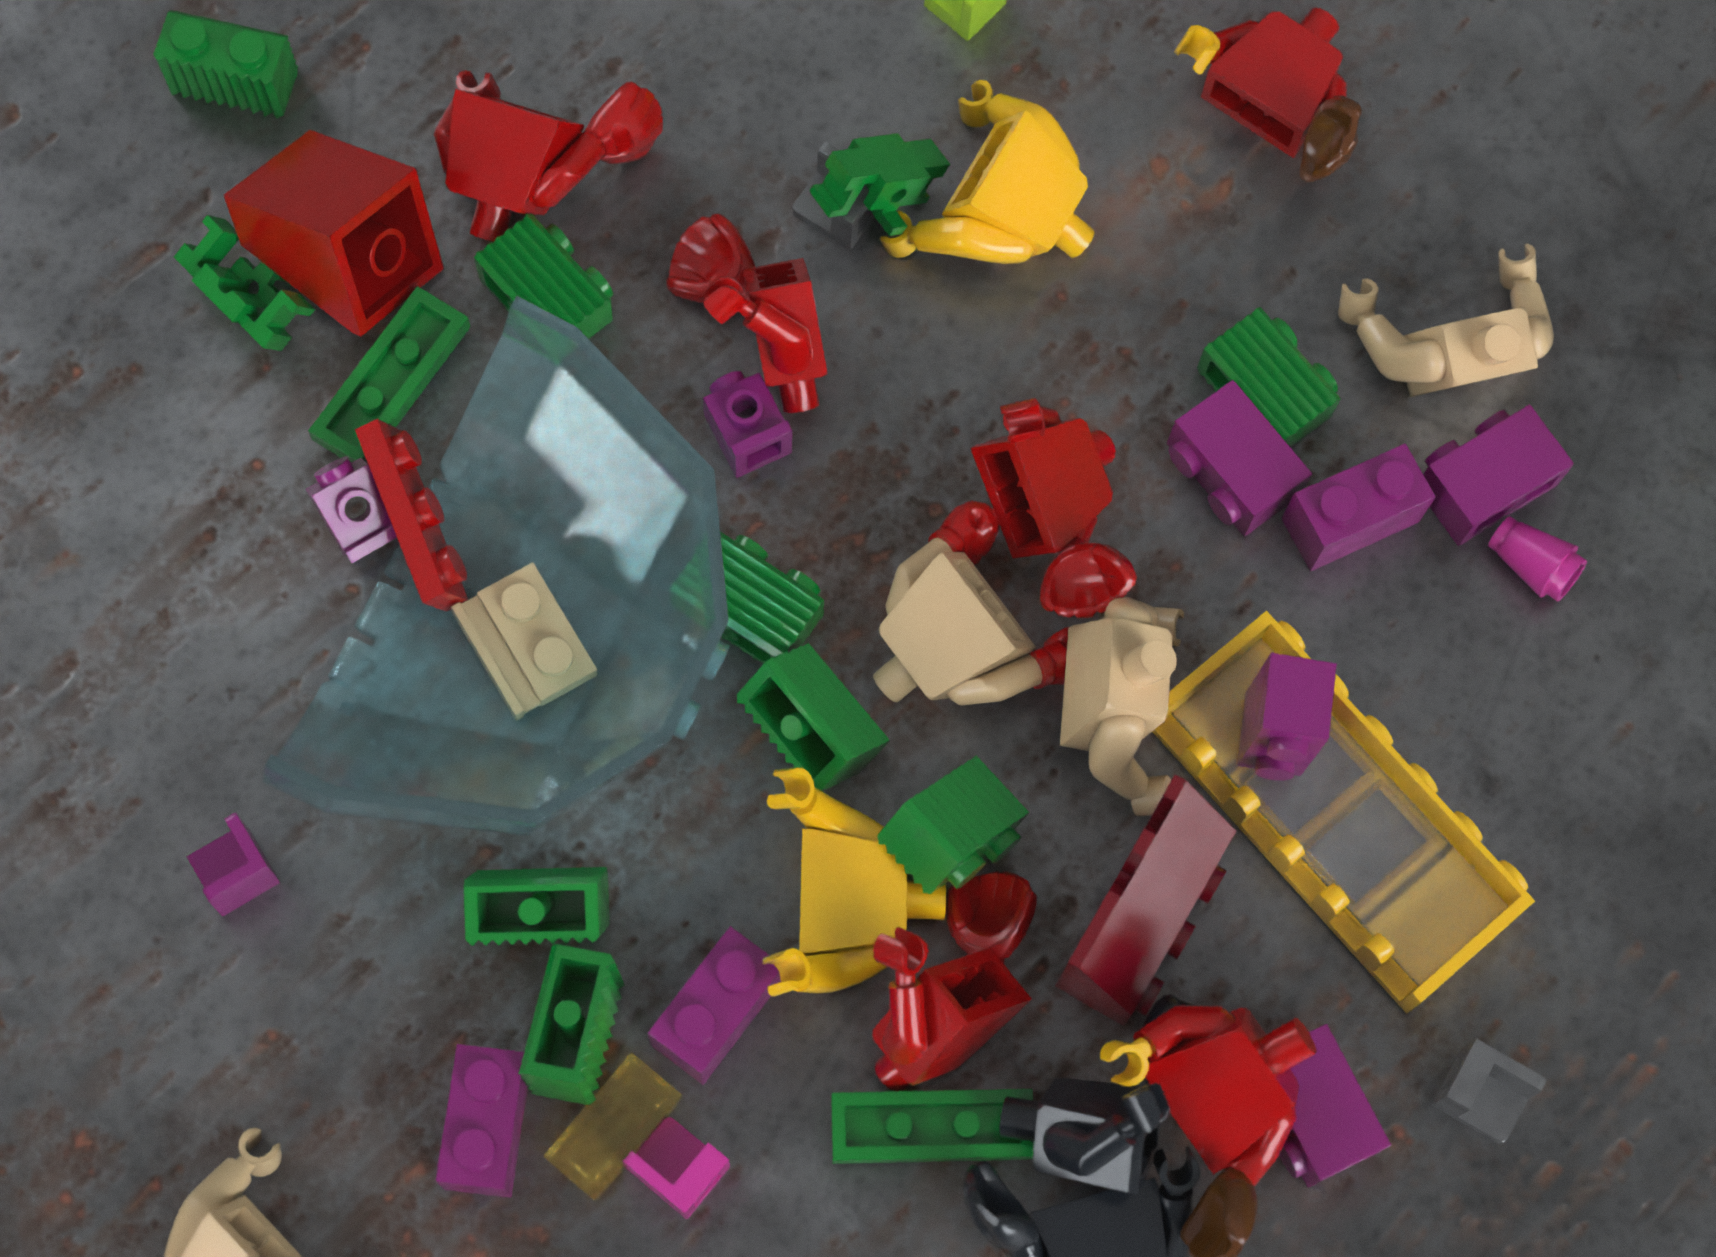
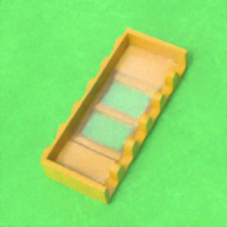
M1266 610L1169 691L1166 719L1152 732L1407 1014L1530 907L1535 900L1526 891L1528 884L1522 874L1505 860L1498 861L1481 843L1483 837L1475 823L1462 812H1453L1436 794L1438 791L1437 785L1427 771L1416 763L1408 764L1392 747L1393 739L1386 727L1371 715L1364 716L1348 699L1349 692L1346 685L1337 674L1335 675L1329 740L1301 776L1294 775L1292 779L1283 781L1269 780L1257 776L1254 773V768L1237 766L1245 693L1270 653L1311 659L1304 651L1305 644L1298 632L1285 621L1280 620L1277 622Z

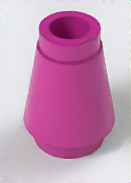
M1508 516L1500 524L1488 543V547L1497 552V555L1540 598L1547 594L1557 602L1569 592L1587 564V560L1576 553L1578 546L1528 524L1518 522L1511 516Z

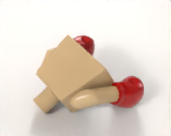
M970 500L955 507L945 518L940 528L930 535L928 543L897 567L885 605L887 617L879 626L881 637L895 656L873 674L879 689L893 702L898 703L917 686L930 700L949 698L951 701L963 706L1001 702L1032 687L1034 689H1041L1048 685H1064L1069 627L1059 630L1043 642V647L1034 650L1036 648L1034 643L974 566L980 562L982 556H985L990 551L1000 530L996 512L986 503Z

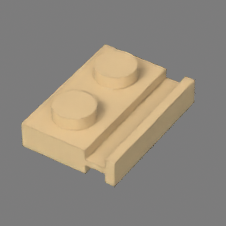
M533 562L480 590L476 596L462 604L458 602L451 606L453 616L516 721L524 717V714L538 706L546 705L597 676L596 666Z

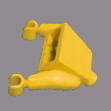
M980 79L975 81L971 85L974 101L966 100L964 97L958 99L961 120L971 127H982L992 122L994 124L992 130L943 210L942 215L945 218L921 220L914 226L906 213L897 211L907 224V228L902 235L896 238L886 236L879 238L885 251L895 258L909 256L917 249L921 252L958 256L984 262L1014 264L1025 262L1030 257L1048 252L1056 245L1071 258L1079 256L1092 241L1095 230L1074 213L1088 188L1086 176L1080 171L1077 154L1067 135L1052 114L1044 107L1002 93L993 97V89L986 80Z
M796 767L774 770L773 776L779 777L785 785V794L768 795L767 805L771 809L776 810L790 809L807 829H802L799 950L791 948L763 958V964H773L781 976V982L768 986L767 990L771 996L781 995L790 991L821 994L833 993L857 985L888 968L875 961L873 956V948L878 935L885 933L895 938L896 927L907 930V919L945 920L946 884L932 894L923 893L922 884L914 883V880H907L904 864H897L895 855L887 854L886 845L878 844L877 835L884 828L882 824L816 788L812 776L804 768Z

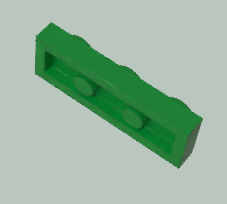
M417 286L310 427L308 432L311 439L340 458L347 456L351 463L359 458L368 463L355 429L375 419H379L396 428L470 329L469 318Z
M1033 1088L831 1093L832 1164L1033 1159L1034 1142L1000 1136V1118L1005 1098L1010 1096L1033 1100Z

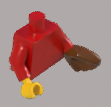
M1312 8L1300 24L1280 11H1273L1260 22L1249 20L1216 32H1212L1200 25L1189 27L1174 53L1178 56L1179 54H1187L1193 57L1196 62L1192 69L1197 74H1202L1206 67L1212 64L1208 70L1201 98L1292 158L1296 156L1304 142L1300 166V178L1305 182H1314L1316 179L1322 180L1339 170L1353 154L1358 143L1357 129L1362 108L1358 102L1347 97V83L1337 73L1344 56L1340 50L1329 44L1339 31L1338 22L1329 12L1321 8Z
M1177 1005L1136 1031L1133 1036V1043L1129 1044L1116 1040L1107 1042L1101 1048L1100 1059L1111 1062L1126 1052L1128 1056L1126 1069L1122 1073L1115 1075L1111 1081L1130 1087L1139 1084L1145 1077L1150 1084L1158 1082L1169 1104L1171 1115L1214 1175L1223 1169L1208 1185L1181 1230L1180 1238L1188 1246V1254L1192 1257H1237L1249 1239L1256 1221L1258 1204L1254 1187L1277 1160L1297 1119L1295 1106L1297 1104L1299 1083L1290 1068L1316 1054L1317 1048L1307 1028L1296 1017L1266 1034L1247 1008H1238L1229 1012L1221 1006Z

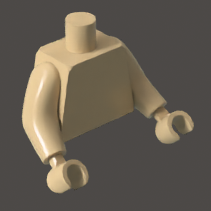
M1530 244L1524 245L1525 259L1510 260L1505 256L1504 248L1499 251L1500 283L1503 287L1511 290L1510 301L1512 309L1446 323L1407 335H1402L1385 316L1375 315L1379 287L1374 281L1367 278L1362 279L1360 294L1350 291L1346 284H1342L1338 309L1340 319L1351 325H1359L1357 334L1377 369L1387 379L1407 382L1410 397L1538 368L1537 359L1544 357L1549 352L1554 340L1549 312L1540 285L1536 282L1535 248Z
M1124 596L1123 598L1112 600L1104 614L1099 613L1098 620L1072 625L1068 628L1060 746L1089 751V769L1093 777L1120 796L1131 800L1132 809L1136 816H1149L1155 811L1171 779L1168 775L1147 777L1144 770L1135 760L1134 755L1142 739L1160 726L1168 714L1170 675L1175 670L1177 664L1176 653L1172 646H1180L1181 640L1176 637L1177 619H1184V612L1182 609L1153 607Z
M249 1128L243 1132L238 1144L240 1156L237 1159H225L183 1202L171 1229L164 1257H302L245 1195L242 1196L251 1183V1175L263 1177L273 1173L278 1168L282 1156L280 1143L275 1144L265 1156L254 1157L249 1152L261 1141V1129Z

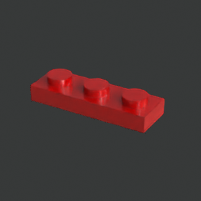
M375 419L355 429L422 603L447 612L452 610L451 606L458 602L462 604L469 600L462 581L467 579L464 563L455 548L446 544L439 526L440 523L444 522L442 507L435 494L428 487L424 488L416 468L422 464V459L415 441L407 431H401L379 419Z

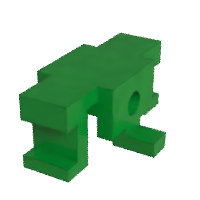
M898 133L856 138L852 140L847 149L831 152L824 164L829 170L822 183L813 184L809 192L828 218L847 215L864 185H866L869 192L863 201L869 211H872L874 217L889 236L902 235L907 228V224L896 210L899 206L927 203L930 195L926 190L934 178L944 176L950 163L931 138L904 142Z
M207 215L202 223L209 229V232L197 246L184 243L174 255V258L192 275L193 279L191 281L232 322L239 323L262 348L282 351L292 339V336L285 330L286 326L296 314L311 316L315 309L299 293L282 289L279 291L274 286L276 280L287 281L263 262L255 267L246 257L240 256L231 268L218 266L239 239L235 228L226 219ZM253 281H256L259 286L257 295L248 292L249 285Z

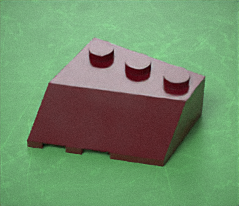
M1176 774L1172 778L1150 820L1143 829L1055 987L1122 1026L1125 1025L1134 1010L1144 1016L1147 1015L1165 983L1154 976L1166 954L1176 960L1178 959L1196 925L1186 920L1198 899L1206 904L1209 903L1227 871L1217 864L1235 835L1236 830L1187 780Z

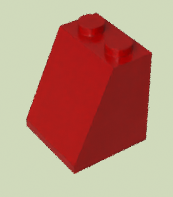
M313 130L307 131L223 195L240 245L351 333L360 337L408 299L417 286L421 288L444 269L416 168Z

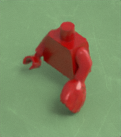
M464 70L459 72L456 77L458 89H455L453 99L434 130V138L442 168L446 174L445 184L447 190L477 200L469 234L494 242L497 236H502L509 228L513 211L522 214L545 215L549 208L556 206L600 160L608 164H620L636 161L647 155L657 137L663 131L662 108L654 94L647 88H641L631 81L626 82L595 112L583 132V124L500 99V89L491 73H486L482 83L478 85L473 73Z
M720 213L713 214L710 217L699 218L683 232L679 242L676 243L671 258L669 276L666 279L668 290L675 296L704 303L706 310L721 324H724L739 311L744 316L743 326L755 333L765 385L771 387L778 386L783 411L786 413H798L819 406L815 378L823 377L828 373L812 283L804 259L799 258L756 267L743 237L729 219Z
M1036 398L1002 405L1000 410L1001 414H1004L1003 424L1009 435L976 444L970 449L993 509L998 516L999 524L1011 556L1014 559L1054 553L1055 558L1046 570L1040 589L1041 606L1048 612L1054 610L1058 616L1072 618L1075 615L1078 619L1094 617L1096 612L1104 614L1108 604L1114 599L1123 598L1137 580V575L1131 562L1120 551L1106 544L1089 543L1098 521L1097 515L1112 501L1113 491L1104 467L1114 460L1116 454L1115 445L1105 432L1101 430L1090 432L1087 422L1080 417L1062 421L1056 410L1040 406Z
M994 871L973 877L959 889H956L953 885L950 886L946 895L947 924L951 936L955 938V942L968 955L926 968L917 978L915 974L923 967L929 952L927 943L920 936L901 927H896L895 938L885 933L878 935L873 948L875 961L895 970V980L888 985L890 1010L872 1030L873 1040L884 1053L875 1063V1072L879 1080L889 1089L904 1091L910 1084L914 1086L957 1069L1032 1000L1004 965L1005 958H1009L1027 934L1036 910L1037 895L1024 877L1009 871Z

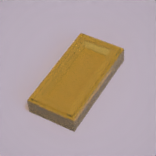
M632 1052L595 1094L596 1101L583 1108L543 1155L545 1160L595 1202L625 1168L623 1160L631 1151L636 1154L663 1120L668 1117L683 1099V1095Z

